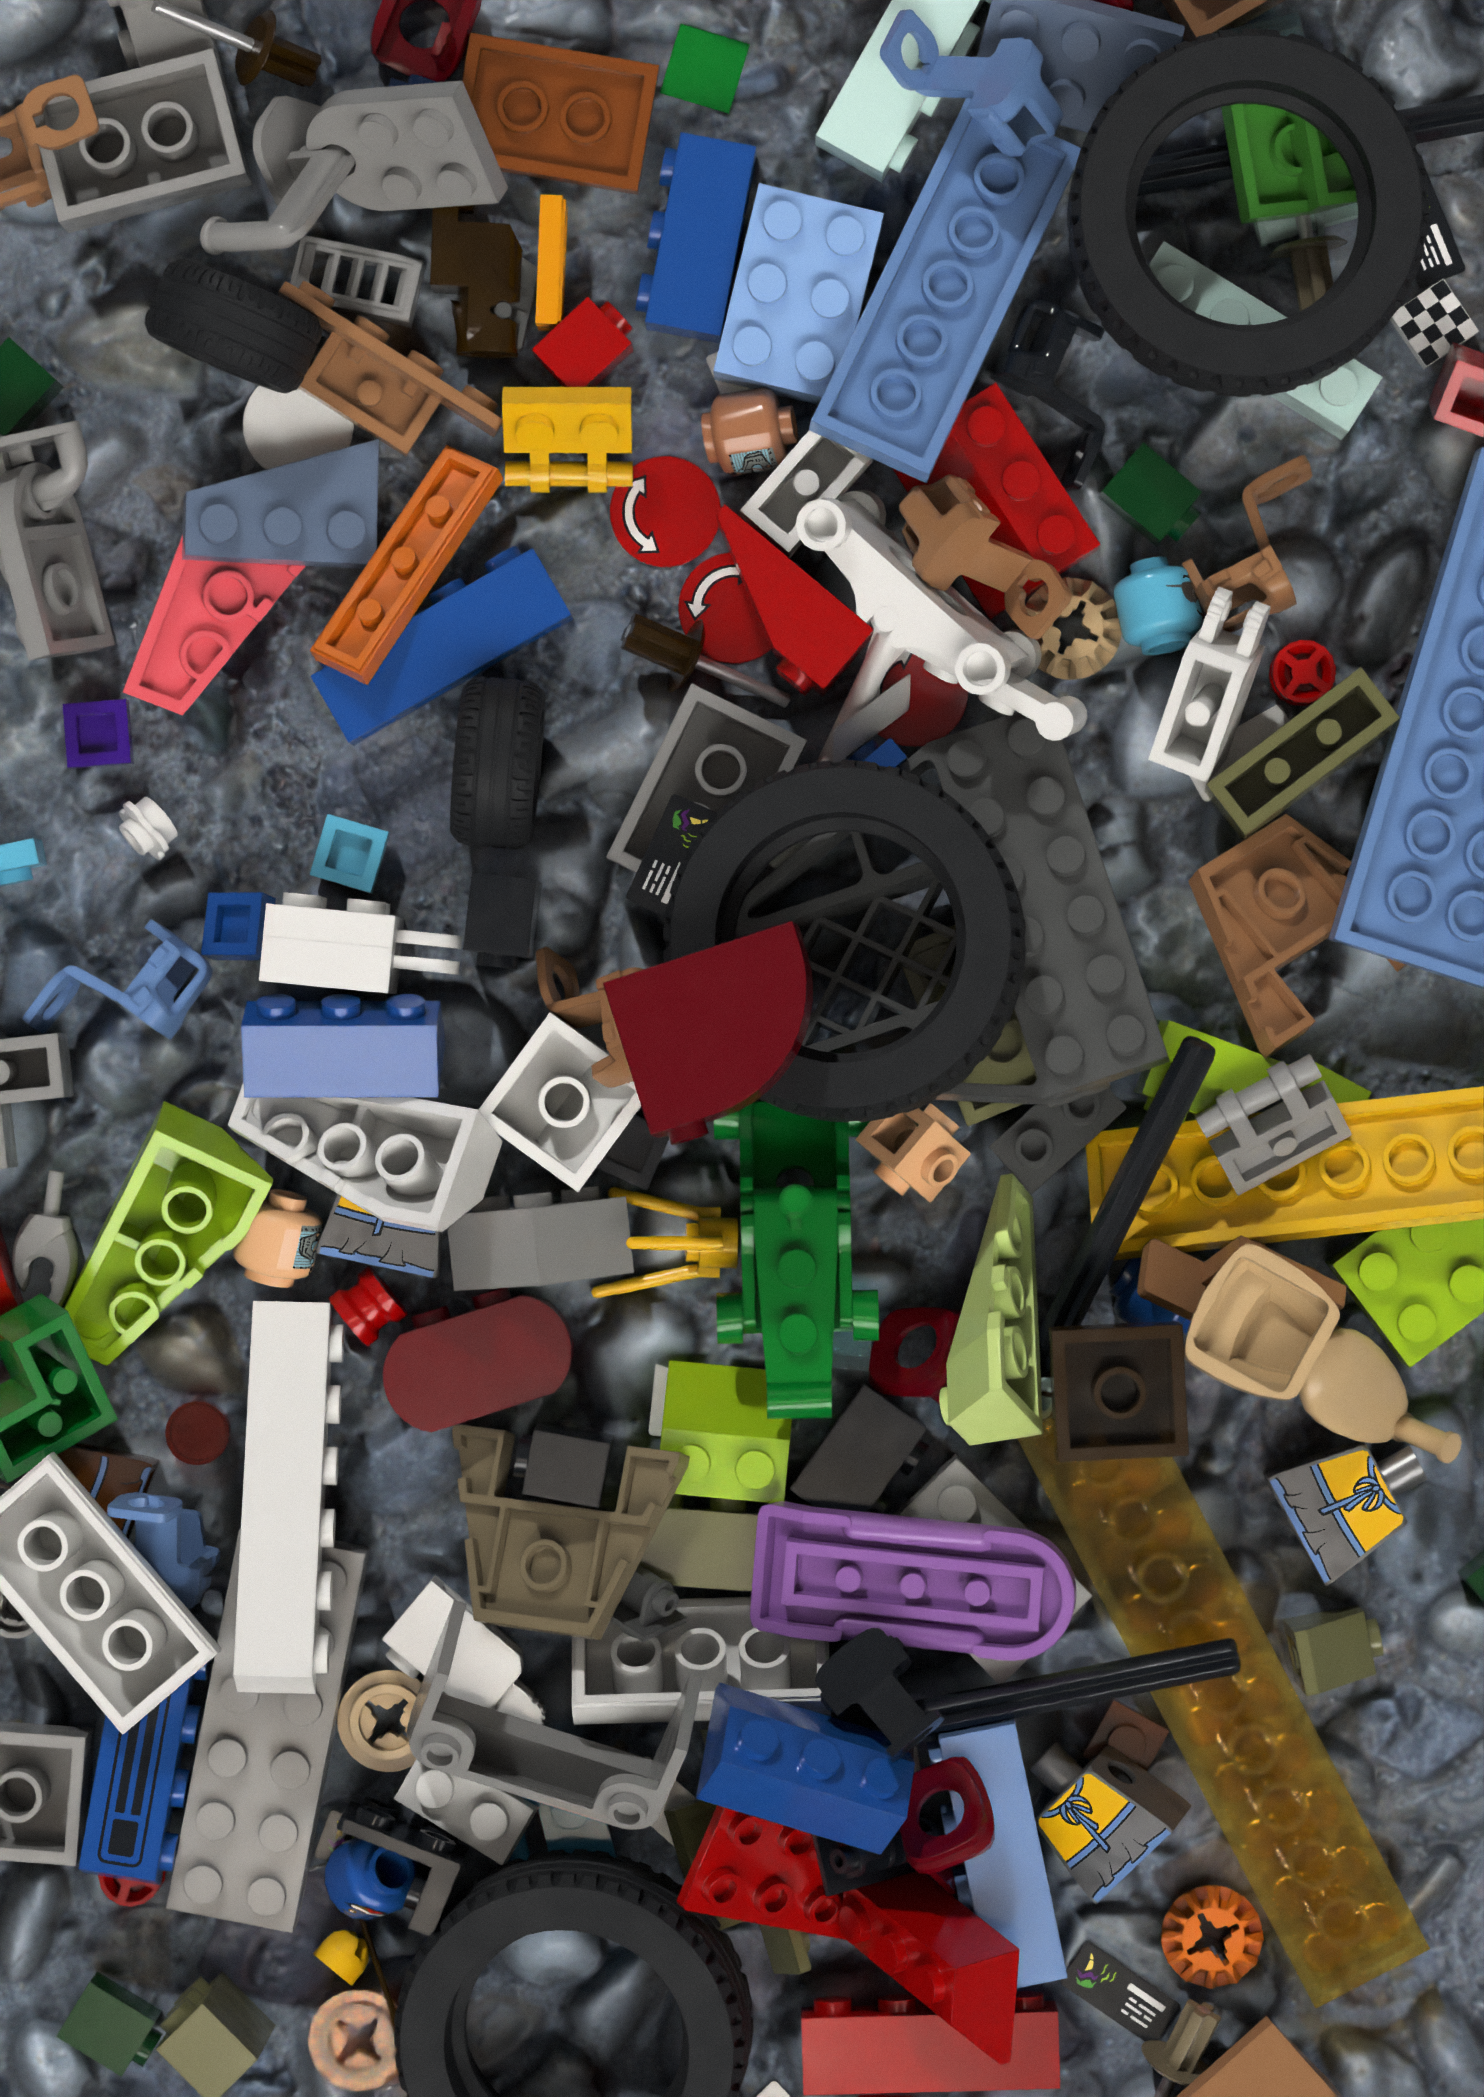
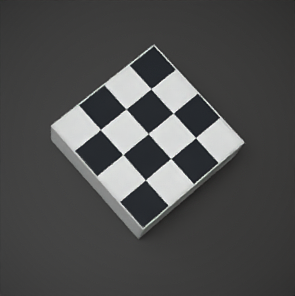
M1444 279L1400 307L1390 319L1423 370L1448 354L1452 342L1461 345L1479 332Z

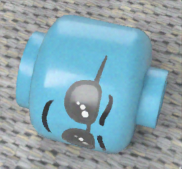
M1163 556L1146 558L1130 565L1131 575L1119 581L1114 588V601L1124 641L1132 646L1141 647L1143 655H1161L1186 648L1191 640V635L1200 630L1203 622L1201 606L1192 587L1187 570L1180 566H1169L1167 557Z

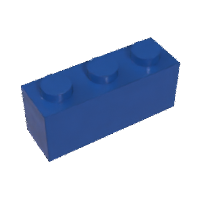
M680 132L678 148H665L659 185L670 187L666 212L657 210L653 212L647 248L658 250L654 275L646 273L641 275L635 311L646 313V330L720 343L726 321L756 163V146Z

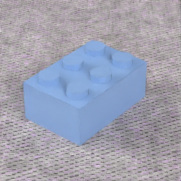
M759 183L713 370L714 380L751 389L765 387L774 391L776 395L819 405L860 320L883 226L884 213Z

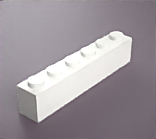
M253 1301L233 1677L237 1692L316 1694V1674H328L330 1637L329 1634H318L319 1611H331L333 1592L332 1571H321L322 1548H334L336 1527L335 1509H324L325 1485L337 1486L339 1460L338 1447H327L328 1424H340L341 1385H330L331 1362L343 1363L344 1324H333L330 1303Z

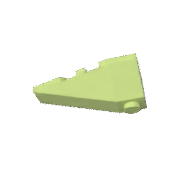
M1013 1173L1000 1175L946 1362L947 1387H942L939 1394L940 1410L946 1425L951 1426L969 1446L1043 1434L1033 1197Z

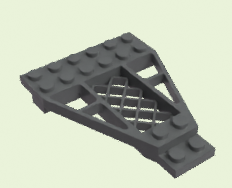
M1014 712L1012 716L1006 715L926 743L902 763L898 769L918 777L928 769H935L943 791L958 801L982 825L998 848L1015 882L1025 921L1026 958L1023 980H1021L1019 987L1020 993L1014 1009L1037 1076L1035 1083L1028 1086L959 1083L949 1092L945 1091L937 1096L936 1100L1048 1105L1051 1109L1111 1088L1110 1082L1170 1062L1063 740L1052 741L1044 738L1039 733L1035 721L1019 712ZM833 832L818 835L811 839L747 893L740 909L735 932V939L793 921L799 926L800 932L807 930L803 941L808 956L823 929L851 942L836 972L809 960L811 973L830 981L815 1012L811 1011L809 1025L802 1045L830 1053H858L877 1049L891 1044L915 1029L936 1007L939 1002H934L941 987H947L950 981L947 975L955 962L957 944L955 930L928 918L943 889L940 881L924 862H920L888 874L876 873L864 835L861 832ZM847 836H852L863 871L862 878L857 884L757 919H750V917ZM929 888L917 912L892 901ZM883 908L911 921L896 952L868 939ZM868 909L856 933L832 922L841 917ZM923 927L951 940L936 971L908 958ZM862 948L891 961L875 992L847 979ZM902 967L931 980L917 1008L913 1010L887 998ZM841 988L870 1001L856 1029L852 1031L826 1019ZM881 1007L898 1014L873 1023ZM821 1027L837 1035L812 1044Z

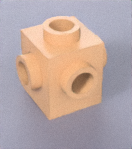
M931 1103L924 1111L917 1108L907 1113L896 1114L894 1117L870 1121L855 1139L880 1162L873 1173L901 1196L911 1187L930 1203L943 1187L952 1181L958 1169L971 1155L967 1149L952 1137L960 1127Z

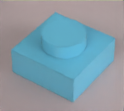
M327 814L309 875L373 894L390 832Z
M32 838L0 845V886L33 880L31 868L47 865L42 840Z

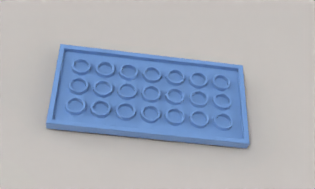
M1481 447L1474 452L1396 712L1400 719L1391 728L1328 940L1484 989V448Z

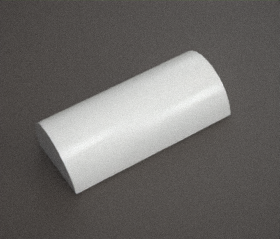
M55 1452L47 1455L0 1496V1591L122 1735L222 1650L114 1521L107 1516V1513Z
M751 1597L679 1599L675 1610L687 1617L686 1623L644 1642L625 1634L620 1627L610 1621L601 1640L572 1636L573 1724L670 1722L689 1675L702 1678L694 1721H710L715 1688L719 1682L831 1716V1709L827 1710L821 1702L820 1694L822 1692L815 1682L818 1670L829 1659V1642L792 1638L759 1631L752 1626L750 1620Z

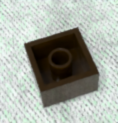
M1179 1321L1048 1327L1054 1456L1058 1462L1189 1456L1183 1324Z

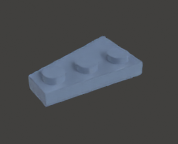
M379 439L187 491L183 497L182 560L364 569L377 550Z

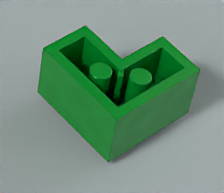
M40 1293L0 1316V1356L11 1377L0 1384V1478L9 1483L33 1469L50 1453L55 1452L57 1455L115 1422L118 1418L68 1311Z

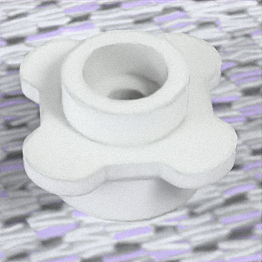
M144 797L135 805L127 801L123 804V809L119 811L123 821L119 829L126 841L139 854L145 855L149 852L157 860H161L165 856L164 853L169 850L168 843L178 836L175 826L166 813L148 797Z

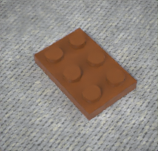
M470 33L462 81L501 172L638 195L660 72L659 65Z

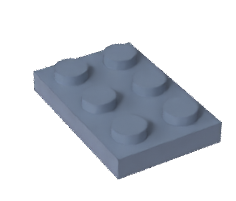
M992 0L977 57L992 56L1001 39L1023 37L1024 39L1032 40L1043 55L1041 78L1061 106L1063 112V119L1060 125L1088 133L1105 102L1118 90L1119 85L1144 63L1148 64L1153 61L1159 53L1181 43L1185 25L1093 0Z

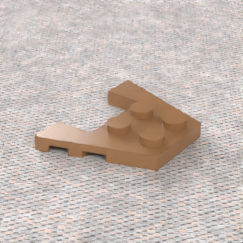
M1288 814L1281 816L1199 868L1188 881L1259 1052L1265 1059L1306 1033L1316 1022L1276 971L1329 938L1349 872L1348 868L1351 865L1349 859ZM1387 959L1397 972L1407 966L1406 964Z

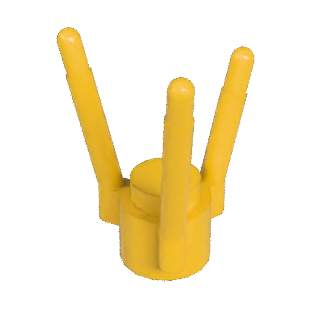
M617 1187L609 1189V1197L626 1196L627 1203L698 1221V1223H686L685 1236L629 1237L626 1240V1245L629 1249L685 1250V1261L697 1263L597 1285L591 1290L593 1297L601 1298L615 1294L619 1295L693 1278H720V1268H737L738 1219L721 1218L720 1207H698L637 1191L633 1192Z

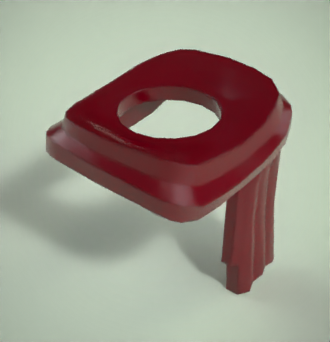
M382 0L370 33L371 53L376 61L386 68L410 76V74L419 75L436 82L447 80L460 64L470 33L480 11L482 0H428L441 5L449 17V22L441 23L433 47L429 48L414 47L404 39L400 30L401 16L406 8L422 0Z
M914 1307L901 1308L890 1312L882 1321L879 1328V1341H874L868 1364V1380L872 1388L885 1395L931 1397L940 1405V1390L942 1387H947L946 1362L961 1310ZM917 1327H933L936 1331L937 1342L932 1355L917 1367H902L899 1363L898 1352L903 1339L910 1331Z
M951 1757L929 1765L913 1774L907 1819L900 1827L907 1862L920 1874L930 1875L949 1895L957 1893L952 1866L983 1854L991 1848L995 1839L994 1814L986 1788L974 1766L965 1757ZM950 1790L957 1792L964 1801V1814L961 1822L947 1835L932 1836L926 1834L920 1825L919 1818L922 1805L928 1797L938 1791Z

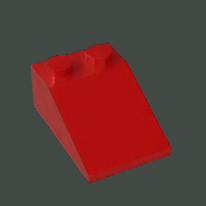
M724 504L716 513L718 527L772 652L781 661L776 667V673L803 696H806L813 688L823 697L870 642L874 629Z

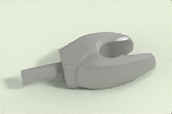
M49 1170L43 1212L31 1211L22 1222L13 1244L12 1266L16 1283L25 1292L30 1283L34 1260L38 1257L49 1259L54 1266V1273L49 1280L51 1284L49 1299L63 1308L76 1278L78 1247L70 1217L59 1214L65 1172Z

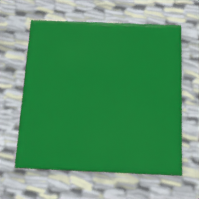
M680 24L660 93L729 114L750 44Z

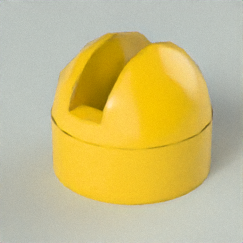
M346 1929L334 1931L313 1952V1955L351 1986L364 1972L369 1962V1948L365 1940L358 1938L356 1932Z

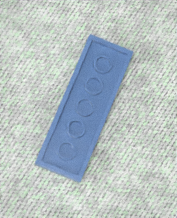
M971 98L965 99L809 426V430L925 483H927L1069 184L1081 150L1080 147L1053 135L1051 138L1036 143L1021 156L1009 157L1007 154H1002L993 144L991 136L976 117H972L966 110Z

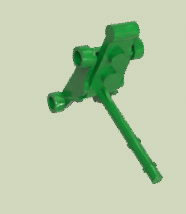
M765 1101L753 1102L735 1113L714 1120V1140H740L742 1292L716 1293L717 1344H743V1334L762 1333L767 1382V1419L832 1418L834 1332H853V1341H879L878 1290H852L849 1137H858L870 1121L830 1122L787 1112ZM799 1169L810 1175L814 1186L793 1184L776 1187L780 1175L787 1170Z

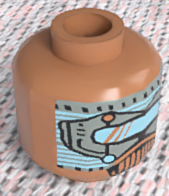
M761 387L720 394L713 400L711 411L702 413L701 416L702 435L707 458L711 464L719 463L722 470L731 476L775 470L787 456V445L798 443V427L793 406L781 407L777 395L769 388Z

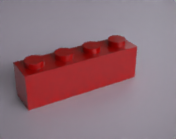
M1016 1991L1011 2062L1001 2066L925 2004H916V1997L913 1995L893 1994L880 1996L877 1998L878 2005L852 2006V1998L825 1996L815 1998L814 2007H801L803 2096L1060 2089L1058 2009L1055 2001H1044V1994L1042 1992Z

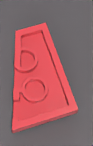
M182 533L122 693L179 715H184L305 566L182 560Z

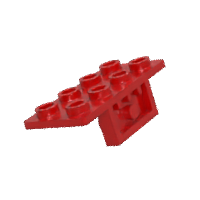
M717 1805L677 1897V1903L686 1911L844 1939L841 1936L839 1925V1912L843 1905V1893L826 1897L812 1834Z

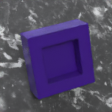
M118 699L62 704L67 768L134 764L129 700Z

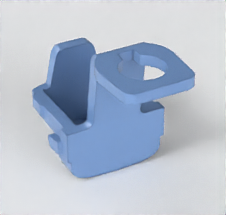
M911 9L901 10L897 14L880 48V57L901 87L910 91L915 90L927 97L972 98L966 110L972 117H976L991 136L993 144L1000 152L1007 154L1009 157L1021 156L1036 143L1055 135L1063 119V112L1061 106L1041 78L1043 55L1032 40L1024 39L1023 37L1001 39L995 53L990 57L939 56V49L934 35ZM907 33H910L917 42L919 49L918 58L923 63L921 69L911 70L903 61L901 46L903 38Z
M150 919L144 928L163 943L150 956L148 962L124 992L77 966H67L46 984L24 1014L23 1021L37 1031L45 1033L68 1006L77 993L80 984L83 983L121 1004L151 1028L171 1040L183 1025L187 1011L209 983L213 970L210 963L189 944L166 927ZM198 968V973L194 976L191 982L187 985V987L184 989L181 995L174 1002L177 993L180 991V989L191 976V974L194 972V970ZM58 994L54 1002L46 1009L50 1001Z
M139 1492L125 1493L117 1496L108 1504L107 1516L135 1520V1542L132 1544L188 1610H190L200 1602L203 1593L210 1587L212 1577L207 1575L220 1561L219 1548L206 1545L201 1513L197 1510L183 1509L182 1500L176 1497Z

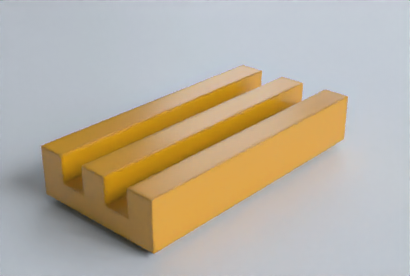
M540 194L535 317L538 331H551L564 319L568 205L563 195Z

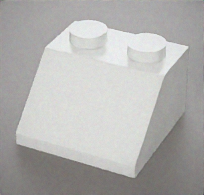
M550 1011L479 1108V1111L497 1134L579 1192L639 1110L641 1103L634 1081L614 1088H608L592 1077L591 1066L609 1056V1052Z

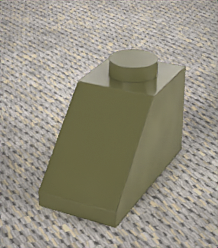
M1358 1605L1283 1619L1294 1681L1306 1696L1320 1694L1376 1674L1373 1658L1384 1655L1378 1622L1376 1618L1366 1620L1364 1611Z

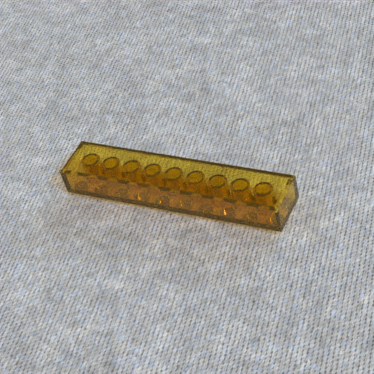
M1051 1412L1050 1416L1043 1419V1434L1017 1438L1131 1657L1226 1638L1234 1639L1238 1646L1241 1669L1236 1675L1150 1691V1694L1314 2007L1318 2008L1428 1951L1430 1947L1174 1458L1154 1457L1058 1462L1054 1456L1053 1418Z

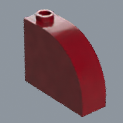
M793 921L603 983L650 1135L657 1138L668 1135L671 1145L688 1142L709 1134L707 1122L735 1113L752 1104L769 1091L784 1075L798 1054L807 1032L813 1003L811 966L800 928Z

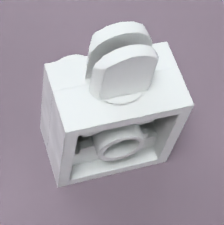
M283 892L282 905L266 903L259 981L397 994L399 969L459 975L460 962L401 956L402 944L461 949L463 936L403 930L404 918L390 915L391 904L386 902L347 899L346 911L326 909L327 898Z

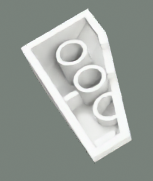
M242 1084L228 1126L234 1132L380 1220L437 1232H443L483 1200L503 1142L478 1109L412 1097L244 1098V1084Z

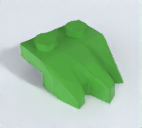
M1234 104L1221 107L1241 224L1295 218L1357 203L1352 177L1340 153L1330 140L1309 122L1283 109L1267 105Z

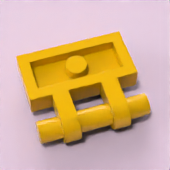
M503 387L504 453H530V461H505V486H530L531 493H550L551 486L588 487V493H607L608 487H633V461H608V453H632L631 387ZM550 453H587V461H550Z

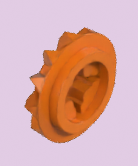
M1218 1885L1200 1886L1182 1894L1169 1907L1161 1927L1162 1949L1169 1965L1186 1982L1209 1989L1228 1984H1237L1251 1968L1257 1965L1264 1941L1261 1921L1252 1904L1233 1889ZM1201 1913L1204 1914L1207 1922H1212L1216 1929L1224 1926L1229 1928L1238 1924V1926L1230 1930V1934L1223 1938L1224 1953L1227 1957L1223 1961H1221L1218 1954L1214 1955L1209 1947H1204L1200 1950L1195 1948L1189 1952L1187 1951L1194 1947L1195 1942L1202 1937L1200 1929L1202 1924L1198 1918V1915Z

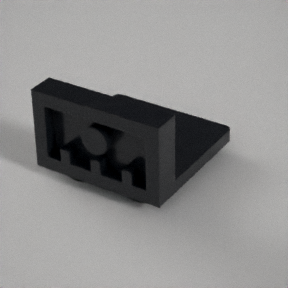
M365 1797L362 1805L350 1801L342 1813L336 1829L421 1863L403 1907L414 1911L408 1928L430 1936L432 1932H435L441 1914L446 1907L469 1847L457 1843V1837L430 1821H424L422 1828L399 1820L398 1817L401 1811L381 1800Z

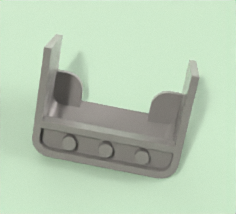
M454 1600L411 1711L407 1727V1737L414 1757L423 1765L434 1770L622 1829L637 1830L654 1824L663 1810L688 1752L702 1678L689 1675L654 1759L641 1757L442 1694L449 1677L466 1608V1603Z

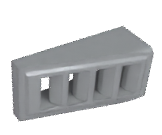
M307 235L300 240L290 284L299 288L302 281L309 283L316 253L327 255L328 260L321 290L335 300L331 309L412 328L426 270L424 260ZM341 259L352 261L345 295L333 293ZM365 265L376 267L369 300L357 298ZM389 271L401 273L393 305L382 303Z

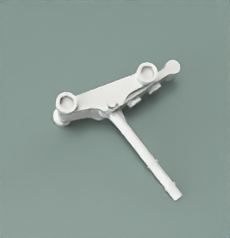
M859 489L844 493L839 500L825 497L810 501L801 508L796 519L798 537L810 549L825 551L851 584L855 594L856 614L866 623L871 621L874 628L863 664L817 762L829 760L832 762L833 732L835 728L874 700L886 672L906 650L925 660L923 668L929 673L952 684L959 682L963 689L972 694L979 695L978 699L988 707L1008 716H1012L1014 711H1017L1035 721L1039 733L1046 739L1052 741L1061 740L1083 728L1087 720V710L1078 698L1072 696L1057 698L1026 680V678L1036 672L1041 662L1042 653L1038 641L1027 637L1022 630L1013 629L1002 632L951 585L946 591L928 586L917 575L912 566L914 554L911 549L884 526L886 510L884 503L878 495L868 490ZM810 839L803 840L786 849L769 864L777 869L807 844Z

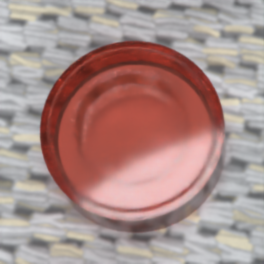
M205 1400L187 1402L178 1407L169 1417L165 1429L166 1442L172 1454L184 1463L191 1465L210 1463L223 1454L230 1442L231 1426L225 1412L212 1402Z

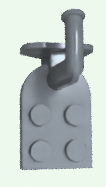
M463 81L346 90L331 96L322 106L290 96H276L271 100L256 122L253 132V151L258 167L277 208L267 221L231 223L220 216H213L203 224L200 232V241L204 250L211 255H219L223 252L289 248L310 231L335 193L349 202L367 209L394 211L499 203L508 186Z
M79 421L61 423L0 437V570L10 587L17 614L15 620L16 632L21 643L25 646L29 661L92 652L115 645L83 518L73 496L84 481L88 468L87 450ZM55 445L61 468L53 470L45 464L34 462L33 452Z

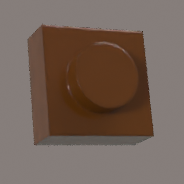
M1111 1699L1081 1753L1082 1756L1091 1760L1105 1746H1111L1148 1771L1167 1737L1169 1729L1117 1699Z

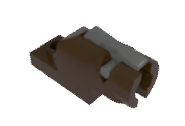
M474 205L433 208L430 286L434 293L457 294V300H450L457 336V355L482 359L518 358V352L523 350L537 285V267L522 257L523 250L510 224L462 222V214H473Z

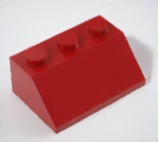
M996 382L964 403L927 483L891 468L907 493L914 486L933 484L948 474L967 480L975 489V495L987 506L990 513L996 515L1001 522L990 538L1023 551L1034 559L1051 564L1059 575L1095 553L1101 545ZM961 575L989 620L1006 610L1004 592ZM1028 579L1022 588L1027 593V597L1046 583L1043 580L1033 582Z
M917 1871L843 1892V1905L839 1912L841 1936L1000 2066L1010 2063L1020 1949L956 1898L949 1895L927 1875L920 1874Z

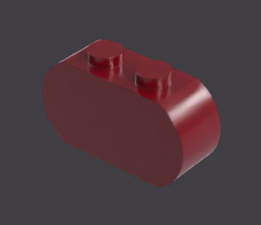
M498 1288L471 1297L475 1307L473 1310L450 1316L446 1305L412 1316L411 1320L414 1329L404 1331L397 1337L390 1347L384 1362L383 1386L390 1405L405 1422L415 1428L432 1433L555 1393L568 1375L574 1355L572 1332L562 1313L552 1303L537 1295L525 1292L511 1297L509 1288Z

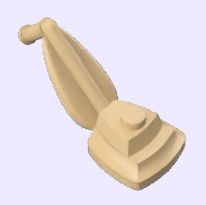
M1253 1244L1241 1246L1230 1256L1203 1292L1192 1315L1184 1341V1358L1188 1363L1219 1382L1257 1397L1287 1401L1299 1394L1303 1408L1317 1423L1331 1432L1349 1439L1366 1443H1384L1390 1439L1399 1443L1406 1442L1436 1455L1437 1459L1444 1463H1450L1458 1456L1462 1444L1459 1434L1452 1431L1444 1432L1415 1419L1411 1413L1407 1412L1408 1398L1405 1386L1397 1369L1385 1352L1368 1336L1350 1328L1334 1330L1340 1319L1339 1309L1315 1281L1281 1257Z

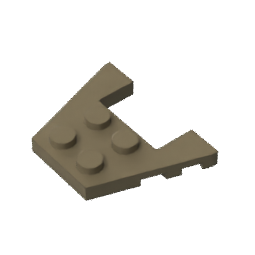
M454 1425L452 1430L453 1447L459 1450L462 1478L457 1479L460 1502L464 1503L466 1507L469 1539L464 1540L474 1621L488 1625L601 1640L688 1468L690 1457L681 1452L627 1446L617 1506L614 1512L504 1498L515 1434L506 1430Z

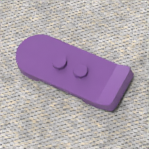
M778 1501L761 1506L758 1513L750 1620L752 1626L759 1631L792 1638L836 1642L840 1640L850 1641L867 1629L879 1628L888 1637L890 1635L893 1638L898 1637L905 1647L974 1654L979 1658L1016 1661L1037 1656L1052 1647L1066 1631L1074 1612L1077 1592L1076 1581L1067 1558L1050 1540L1033 1531L1013 1527L813 1507L787 1501Z

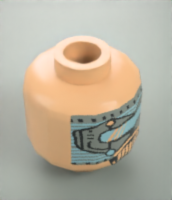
M271 1189L269 1191L268 1199L264 1200L256 1217L253 1219L246 1237L233 1249L235 1260L245 1268L244 1276L246 1278L268 1286L290 1288L293 1287L295 1279L305 1278L311 1274L317 1257L318 1243L323 1231V1221L314 1211L305 1207L307 1202L305 1196L281 1189Z

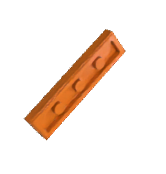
M449 445L444 447L311 647L310 652L316 661L363 684H369L503 481L498 468Z

